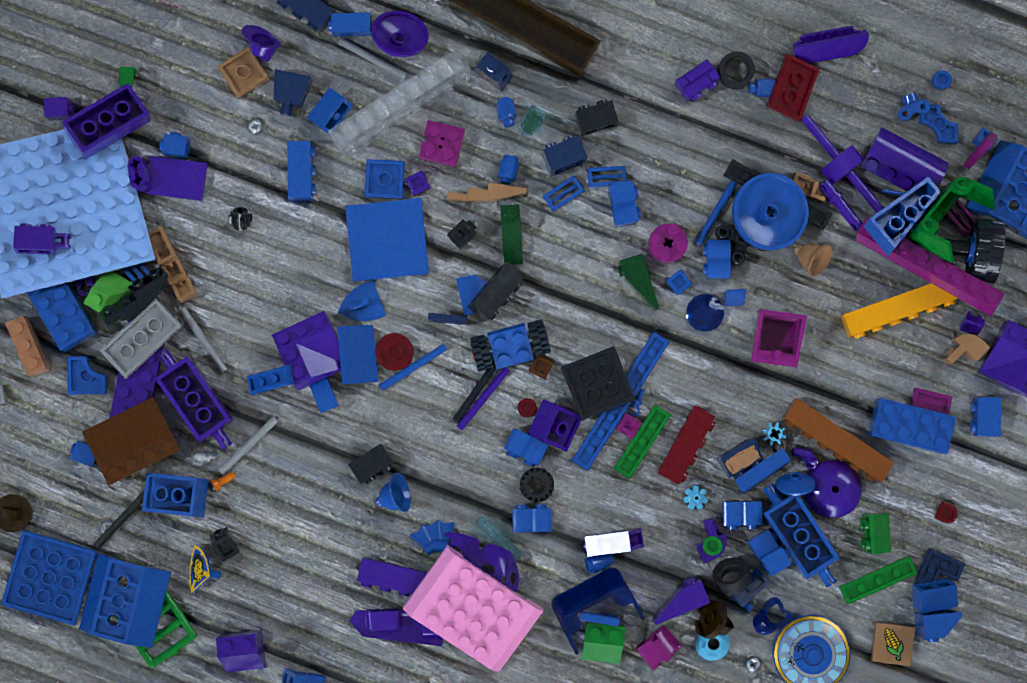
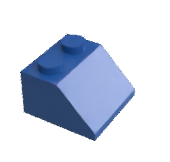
M955 609L948 611L938 610L930 614L914 612L916 635L923 638V640H927V642H939V638H945L963 616L962 612Z

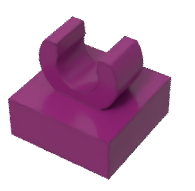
M625 413L616 430L633 439L642 423L628 413Z

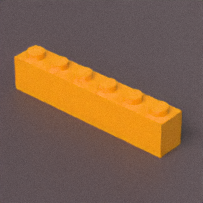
M931 283L846 313L840 317L847 336H854L857 339L865 336V331L872 329L874 333L884 329L883 325L887 323L893 326L902 323L901 319L904 317H908L910 320L919 317V312L926 310V313L938 310V305L944 304V307L955 304V299L958 298Z

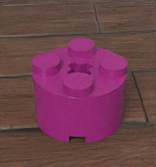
M676 224L658 226L648 240L649 254L655 261L663 264L677 262L684 255L688 246L685 232ZM665 240L671 241L670 248L668 246L664 247Z
M662 625L653 631L647 639L641 641L635 649L652 671H654L662 664L661 661H669L674 656L673 653L677 652L682 645L666 625Z

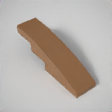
M489 183L488 190L468 187L467 194L448 191L447 200L448 202L467 204L499 202L526 195L527 188Z
M162 225L148 232L156 260L160 267L168 274L167 280L172 286L178 301L182 304L197 296L198 294Z

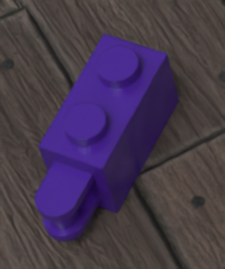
M22 223L20 226H14L13 249L18 254L55 255L56 249H71V245H69L71 234L57 233L55 227L49 224H41L40 227ZM56 239H61V244L56 243Z

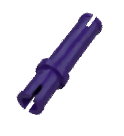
M830 179L819 186L830 199L829 202L834 204L854 231L859 229L863 222L842 197L841 191L839 192L834 187Z

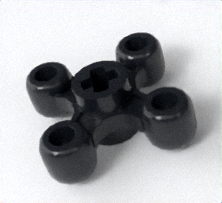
M726 225L718 226L715 230L716 238L719 240L728 239L735 244V250L730 258L732 265H742L745 261L744 251L746 247L751 245L746 241L744 243V241L739 240L740 235L737 230H731ZM720 230H724L726 234L724 236L721 235ZM736 255L740 257V261L735 260Z

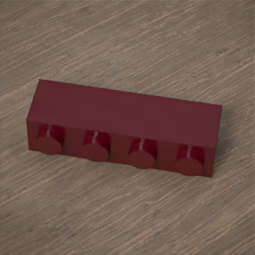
M693 406L657 474L675 484L683 483L688 476V472H686L688 466H693L698 457L695 453L698 448H703L707 440L704 438L707 431L711 432L716 424L713 421L715 416L697 406Z

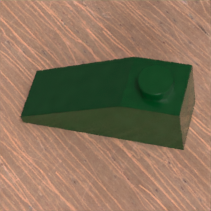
M519 204L500 205L504 263L509 262L511 265L523 264Z
M642 254L620 260L619 266H617L619 276L624 277V280L654 311L659 310L660 307Z

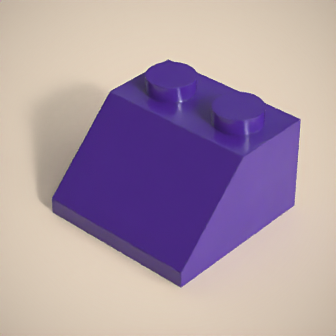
M543 399L528 431V435L567 452L581 422V418L579 415Z

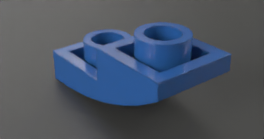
M328 378L310 385L321 414L339 406Z

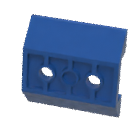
M1000 140L978 182L993 188L996 208L992 210L971 200L966 205L967 209L981 216L987 214L1016 229V234L1027 239V147ZM1010 201L1017 203L1018 208L1016 211L1009 208L1008 204Z
M98 553L79 629L89 635L115 642L152 648L171 571L156 567H145ZM123 576L128 579L126 587L120 585V579ZM113 614L118 617V623L115 626L110 623V617Z

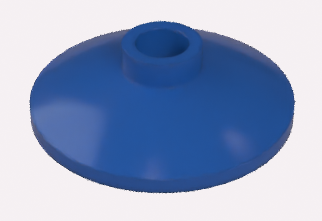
M791 472L781 475L776 480V487L786 495L800 496L810 493L815 488V480L805 473Z

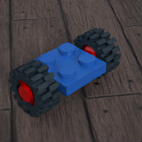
M540 319L527 323L530 333L529 337L524 323L487 332L491 346L489 349L485 335L469 338L478 372L493 368L490 354L493 355L496 369L534 360L530 347L531 344L536 356L551 353L543 320Z

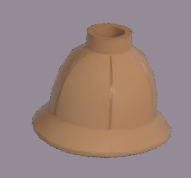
M807 243L804 246L799 244L794 254L798 256L800 264L807 269L809 276L814 277L823 272L832 258V248L828 244L822 246L814 243Z

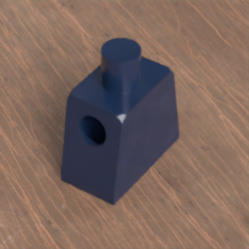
M275 69L274 101L277 104H282L280 115L291 117L293 107H303L313 82L311 76Z

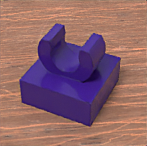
M968 311L960 323L959 330L978 336L985 325V319H982L981 314H978L976 317L971 315V311Z

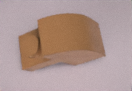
M963 334L950 340L955 347L952 345L944 353L946 356L942 360L947 365H950L964 354L971 362H976L990 347L976 335Z

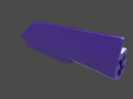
M398 608L357 610L349 620L362 637L434 646L443 645L442 637L411 618L404 610Z

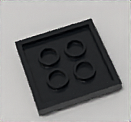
M615 346L561 367L582 421L636 400Z

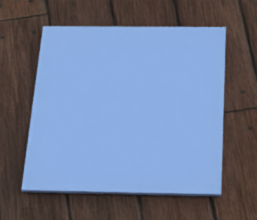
M65 130L0 144V295L2 299L155 261L136 189L130 184L128 158L122 138L84 160ZM22 223L40 227L41 224L52 225L57 233L71 234V239H69L71 249H56L55 255L15 253L13 249L14 226H20ZM56 239V243L61 244V239Z

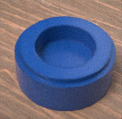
M945 70L936 72L932 77V85L937 90H945L952 83L951 74Z

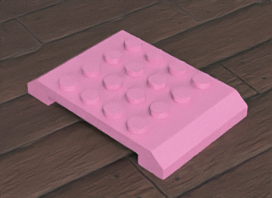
M448 545L403 606V610L411 618L484 666L500 672L543 613L542 607L506 587L464 559L462 554Z

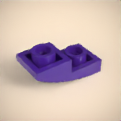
M851 145L820 171L834 184L864 159L855 147Z

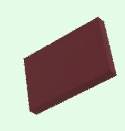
M785 54L766 107L796 122H800L820 69L797 57Z

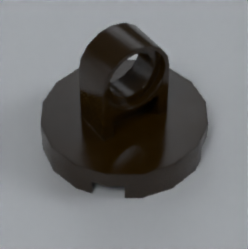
M9 494L0 498V529L5 532L15 533L26 528L33 517V509L28 500L17 494Z
M709 600L710 603L702 606L698 611L701 614L699 621H695L698 635L707 639H713L720 633L727 635L734 628V625L727 617L725 605L719 601Z

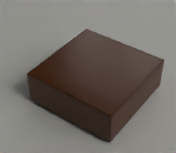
M540 355L535 356L528 372L546 380L554 362Z

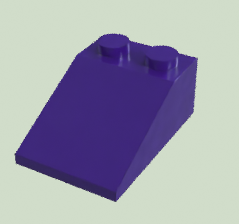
M694 577L683 580L684 584L679 585L653 615L652 621L654 624H660L710 603L702 581Z

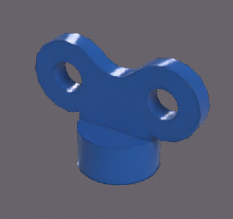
M912 93L901 98L904 107L898 111V117L902 121H908L915 113L925 114L929 112L931 105L925 99L919 101L917 94ZM922 104L926 105L925 109H921ZM904 111L908 112L906 117L902 115Z

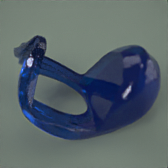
M772 597L763 604L761 610L753 618V627L758 634L769 635L776 629L790 623L793 615L784 609L783 603L779 598ZM778 604L781 612L786 616L778 623H773L767 617V610Z

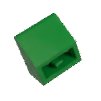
M862 513V518L859 519L860 529H863V537L860 538L861 549H864V552L869 554L891 552L889 513Z

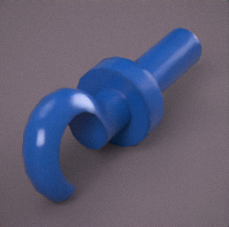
M641 388L637 399L633 401L635 402L633 407L637 409V413L631 414L629 411L628 413L632 417H636L640 413L638 406L643 403L641 399L645 389Z

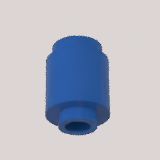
M504 155L503 159H501L497 178L500 179L501 183L510 185L511 182L516 181L519 168V159L517 157Z

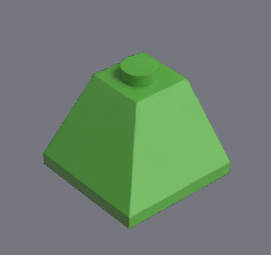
M114 271L104 273L91 288L84 304L97 312H101L104 307L112 305L119 301L122 296L130 294L131 291L128 286L132 285L133 282Z

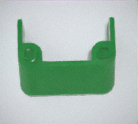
M966 177L957 178L939 189L941 192L906 234L907 240L951 263L954 261L951 242L937 236L936 233L939 231L938 223L954 203L962 196L989 209L994 210L996 208L993 188Z

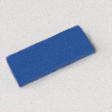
M784 449L778 450L735 480L742 494H745L790 463L791 459Z

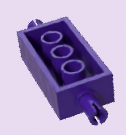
M168 349L162 351L163 353H159L157 356L161 359L167 370L156 377L155 380L197 441L204 442L208 438L214 437L222 451L228 448L227 446H231L233 443L223 429L233 422L234 419L192 358L186 356L181 361L176 362Z

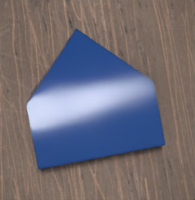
M475 274L456 279L464 316L474 314L467 306L487 283Z

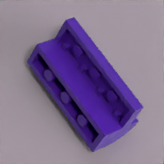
M883 127L878 131L871 143L870 149L863 158L864 160L860 163V167L905 191H909L927 177L939 187L949 165L948 162Z

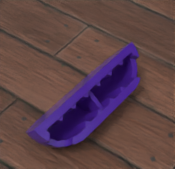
M845 26L804 34L800 36V40L793 43L794 55L807 63L852 56L859 53L866 46L869 33L866 30H856L854 26Z

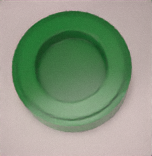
M715 536L706 537L702 543L703 551L711 556L719 554L722 550L721 540Z

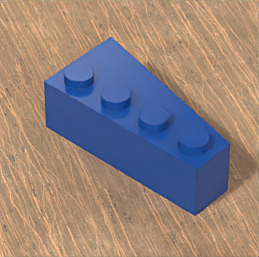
M927 177L869 218L864 228L886 255L889 256L941 191Z

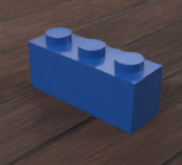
M287 141L288 199L290 201L313 200V195H316V184H313V176H316V165H313V157H316V147L313 146L311 141Z

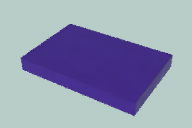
M150 156L148 169L150 185L145 190V194L203 202L208 164Z

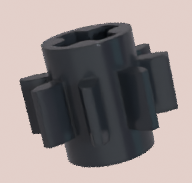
M236 207L228 216L229 224H233L235 230H246L248 226H251L252 213H248V210L244 207Z

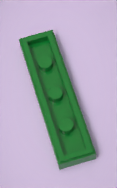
M655 404L613 469L630 479L671 414Z
M908 555L838 587L845 603L848 605L918 573L911 557Z

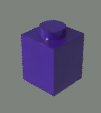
M67 97L44 98V116L49 121L65 120L75 112L74 103Z

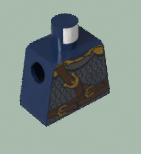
M488 52L473 70V72L501 92L513 78L509 67Z

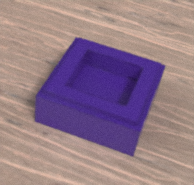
M423 171L405 179L413 196L431 188Z

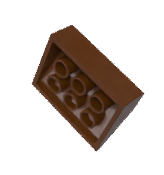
M153 397L82 431L108 485L180 450Z

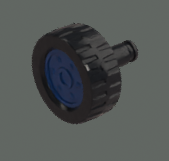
M991 219L975 220L968 241L943 238L951 242L953 255L965 256V272L987 284L992 285L997 281L1003 262L1006 240L1005 224L1002 221Z

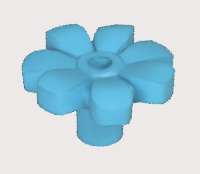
M694 485L693 490L689 488L685 490V494L688 496L684 497L683 501L684 503H689V509L693 510L696 506L700 510L703 508L702 503L706 504L708 502V498L704 497L707 492L705 489L699 491V486Z

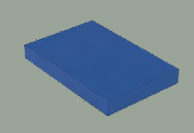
M373 325L337 327L343 385L379 382Z

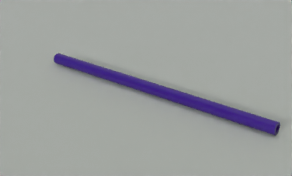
M810 115L804 116L801 121L834 160L840 155V152ZM853 169L846 174V177L876 213L884 208Z

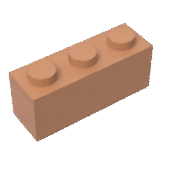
M21 316L5 323L27 376L36 377L51 370L30 318Z

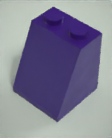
M262 629L224 633L216 638L217 656L227 673L266 668Z

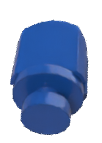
M756 79L755 82H749L748 93H754L757 97H770L776 80Z
M509 97L499 99L497 102L498 118L505 128L513 127L517 116L514 101Z

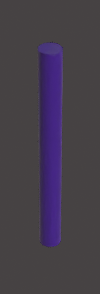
M504 367L457 424L460 430L463 431L510 370Z

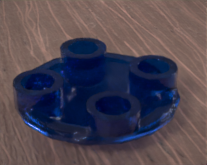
M700 294L688 303L686 317L689 324L695 330L702 332L712 331L722 323L724 308L715 296Z

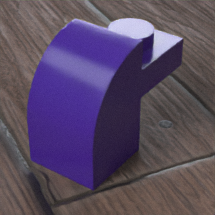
M711 518L702 520L708 536H715L721 540L722 550L719 554L711 556L703 551V541L695 544L703 563L718 558L724 552L727 545L726 534L721 533L717 535L719 531L718 525Z

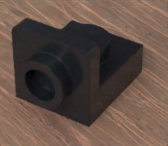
M228 527L217 529L210 536L211 544L222 562L240 553L239 548L230 535Z

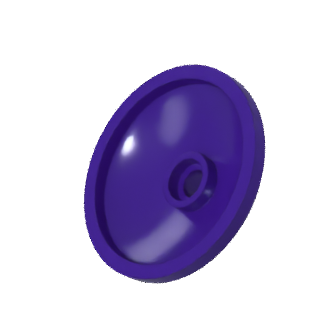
M389 11L381 14L375 19L371 30L374 43L385 53L397 57H410L420 53L426 47L429 36L428 29L423 21L405 11Z
M828 460L817 464V467L810 470L807 474L815 480V488L804 496L810 508L817 514L827 518H839L849 514L858 505L862 493L861 481L858 474L848 464L841 461ZM833 486L838 487V491L836 493L832 492Z

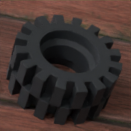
M539 467L527 470L520 479L521 493L532 502L545 501L552 495L554 490L552 475L547 470ZM534 477H539L544 481L545 486L541 492H533L529 487V483Z

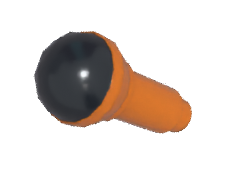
M234 471L219 479L210 480L208 483L209 490L212 492L219 491L222 485L236 477Z

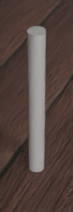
M342 37L338 41V44L405 80L408 74L405 71Z
M186 307L180 309L179 312L221 373L226 372L228 368Z
M273 416L218 471L224 475L279 421Z

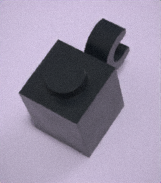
M462 219L447 234V237L461 251L477 235L475 231L477 228L470 220L466 222Z

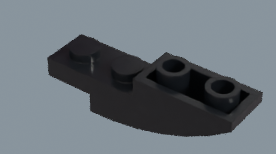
M162 267L151 270L145 277L135 280L132 285L128 286L131 291L130 294L122 296L119 301L104 307L98 313L107 326L122 317L127 322L130 321L155 299L163 288L168 274Z

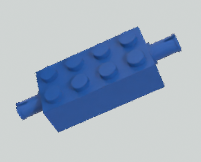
M773 483L763 488L762 490L766 493L772 504L762 512V515L776 534L783 548H786L790 553L791 560L802 577L808 579L818 573L826 588L832 586V583L835 584L837 580L829 571L828 565L838 560L839 557L801 498L791 495L781 497Z

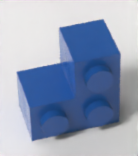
M633 181L609 185L608 195L615 228L637 224L639 222L638 218H641L640 207H636L635 204L637 196H639L637 185H633Z
M764 529L746 540L766 574L773 576L792 564L789 560L792 557L788 550L778 546L776 543L778 538L773 530Z

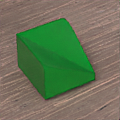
M120 67L119 86L122 87L129 83L132 87L138 70L135 67Z

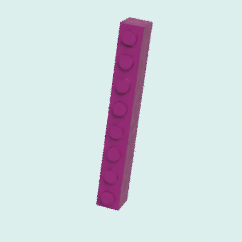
M869 218L865 219L857 232L856 242L985 314L993 315L1005 293L905 238L887 256L864 228Z

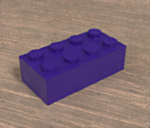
M127 83L62 121V125L84 160L151 120L150 113L130 84Z

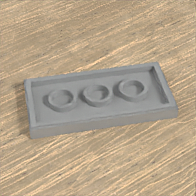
M155 298L114 336L100 352L127 379L178 332L183 325Z

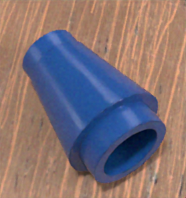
M612 553L594 555L584 559V563L589 574H596L614 564V558Z

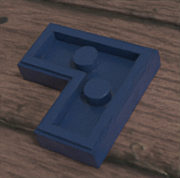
M928 548L914 584L936 581L940 574L959 581L965 563Z

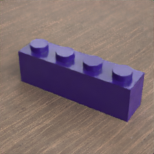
M363 557L357 581L361 582V586L372 588V585L380 586L379 590L391 592V589L399 591V595L409 597L427 572Z

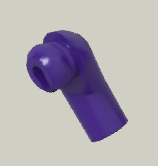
M799 447L793 448L792 456L801 457L808 469L813 470L817 467L818 461L812 450Z

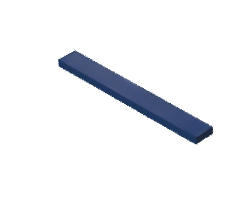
M656 332L652 333L626 374L634 396H636L670 341ZM631 402L601 413L571 461L588 471Z

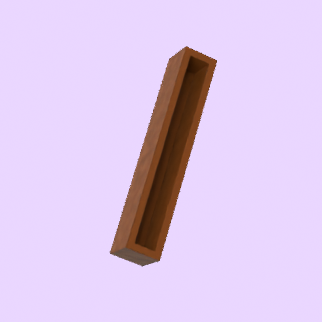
M799 399L792 401L782 417L785 420L784 424L793 430L796 427L802 431L800 435L808 440L814 439L818 442L816 444L824 451L829 449L834 453L833 457L841 462L843 460L850 463L849 467L858 473L862 471L866 474L865 478L873 483L876 481L882 482L894 465V462Z

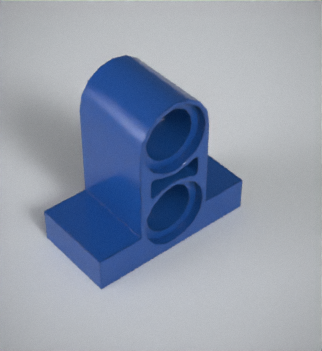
M284 668L281 683H325L326 676Z

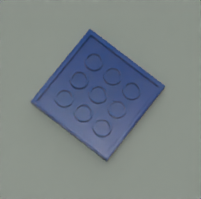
M421 198L345 206L353 282L429 274Z
M23 530L1 605L76 626L98 550Z

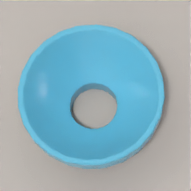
M697 633L694 641L696 651L706 660L721 659L727 654L730 647L728 634L723 635L720 633L715 638L718 639L719 646L717 649L712 650L708 647L710 639Z

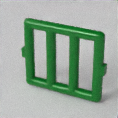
M168 590L164 599L167 603L163 605L161 615L171 609L177 619L156 633L153 645L181 625L188 635L154 659L148 652V647L135 646L150 668L156 667L170 656L174 657L180 652V649L198 636Z

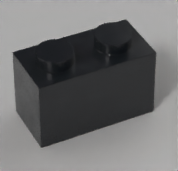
M607 99L596 102L597 105L591 107L583 105L578 108L575 116L581 136L618 125L619 120L612 100L607 101Z
M381 443L348 465L360 484L365 482L368 485L376 479L375 475L382 472V474H385L393 469L391 465L394 464V461Z

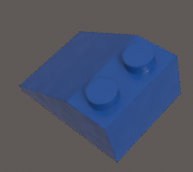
M146 473L142 511L204 518L209 479Z

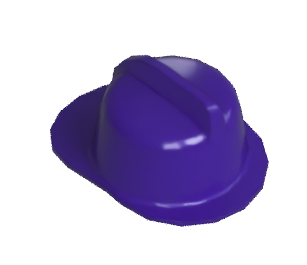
M246 25L241 30L243 36L249 41L251 53L265 61H270L276 48L281 46V42L262 27Z

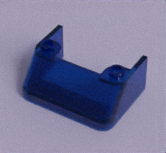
M614 567L603 570L552 599V609L576 655L579 654V650L571 635L576 633L581 626L577 614L612 596L614 602L619 606H627L632 603L641 620L645 619L621 572Z

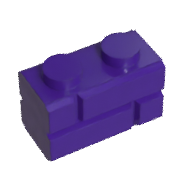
M706 59L675 81V86L687 102L691 99L694 102L703 95L701 92L708 89L710 91L718 85L717 82L720 76L709 60Z

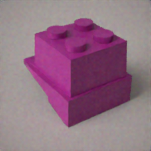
M759 309L757 312L751 362L797 368L807 315Z

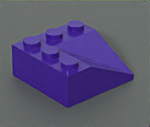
M325 311L272 334L284 365H291L294 379L293 386L298 391L341 371L338 337Z
M1008 320L1003 322L978 373L1026 398L1027 329Z

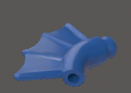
M437 520L431 525L422 524L421 529L414 534H410V537L423 547L427 555L436 551L442 553L447 545L455 549V546L450 544V538L445 536V533L453 532L455 523H443Z

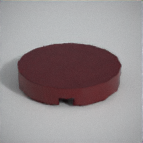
M391 333L379 340L375 353L376 359L382 367L391 371H399L410 364L414 351L413 345L407 337L402 334Z

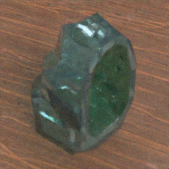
M532 105L519 124V133L523 136L534 135L544 124L548 115Z

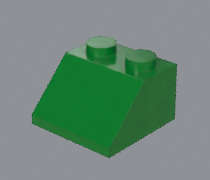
M586 621L581 659L620 664L625 626L622 624L613 626Z

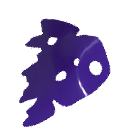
M453 532L445 533V536L451 539L450 544L462 551L460 554L463 555L464 559L500 583H502L501 579L505 577L506 583L502 584L517 592L519 572L514 556L510 551L494 544H489L479 549L480 542L474 537ZM482 565H493L495 571L492 573L483 570ZM512 572L515 573L514 584H512L510 580Z

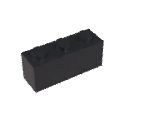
M509 262L502 264L467 307L483 322L489 319L492 321L499 313L497 311L501 305L505 306L511 299L509 295L513 291L516 292L522 286L521 281L524 276Z

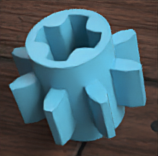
M778 422L775 423L774 427L767 423L768 429L762 430L766 435L763 440L768 439L770 446L773 445L774 441L780 445V439L786 438L782 433L785 428L780 429ZM771 430L778 431V434H776L777 438L770 437Z

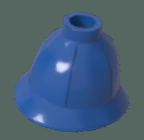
M395 473L391 477L390 482L386 483L379 491L376 503L380 508L384 507L388 510H400L402 512H407L410 509V489L406 479L400 473Z

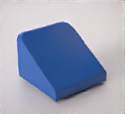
M726 290L724 292L725 305H744L746 290Z

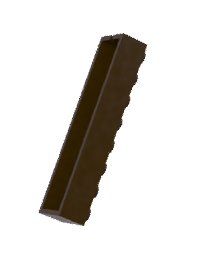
M449 0V6L580 78L584 75L600 46L601 40L528 0Z

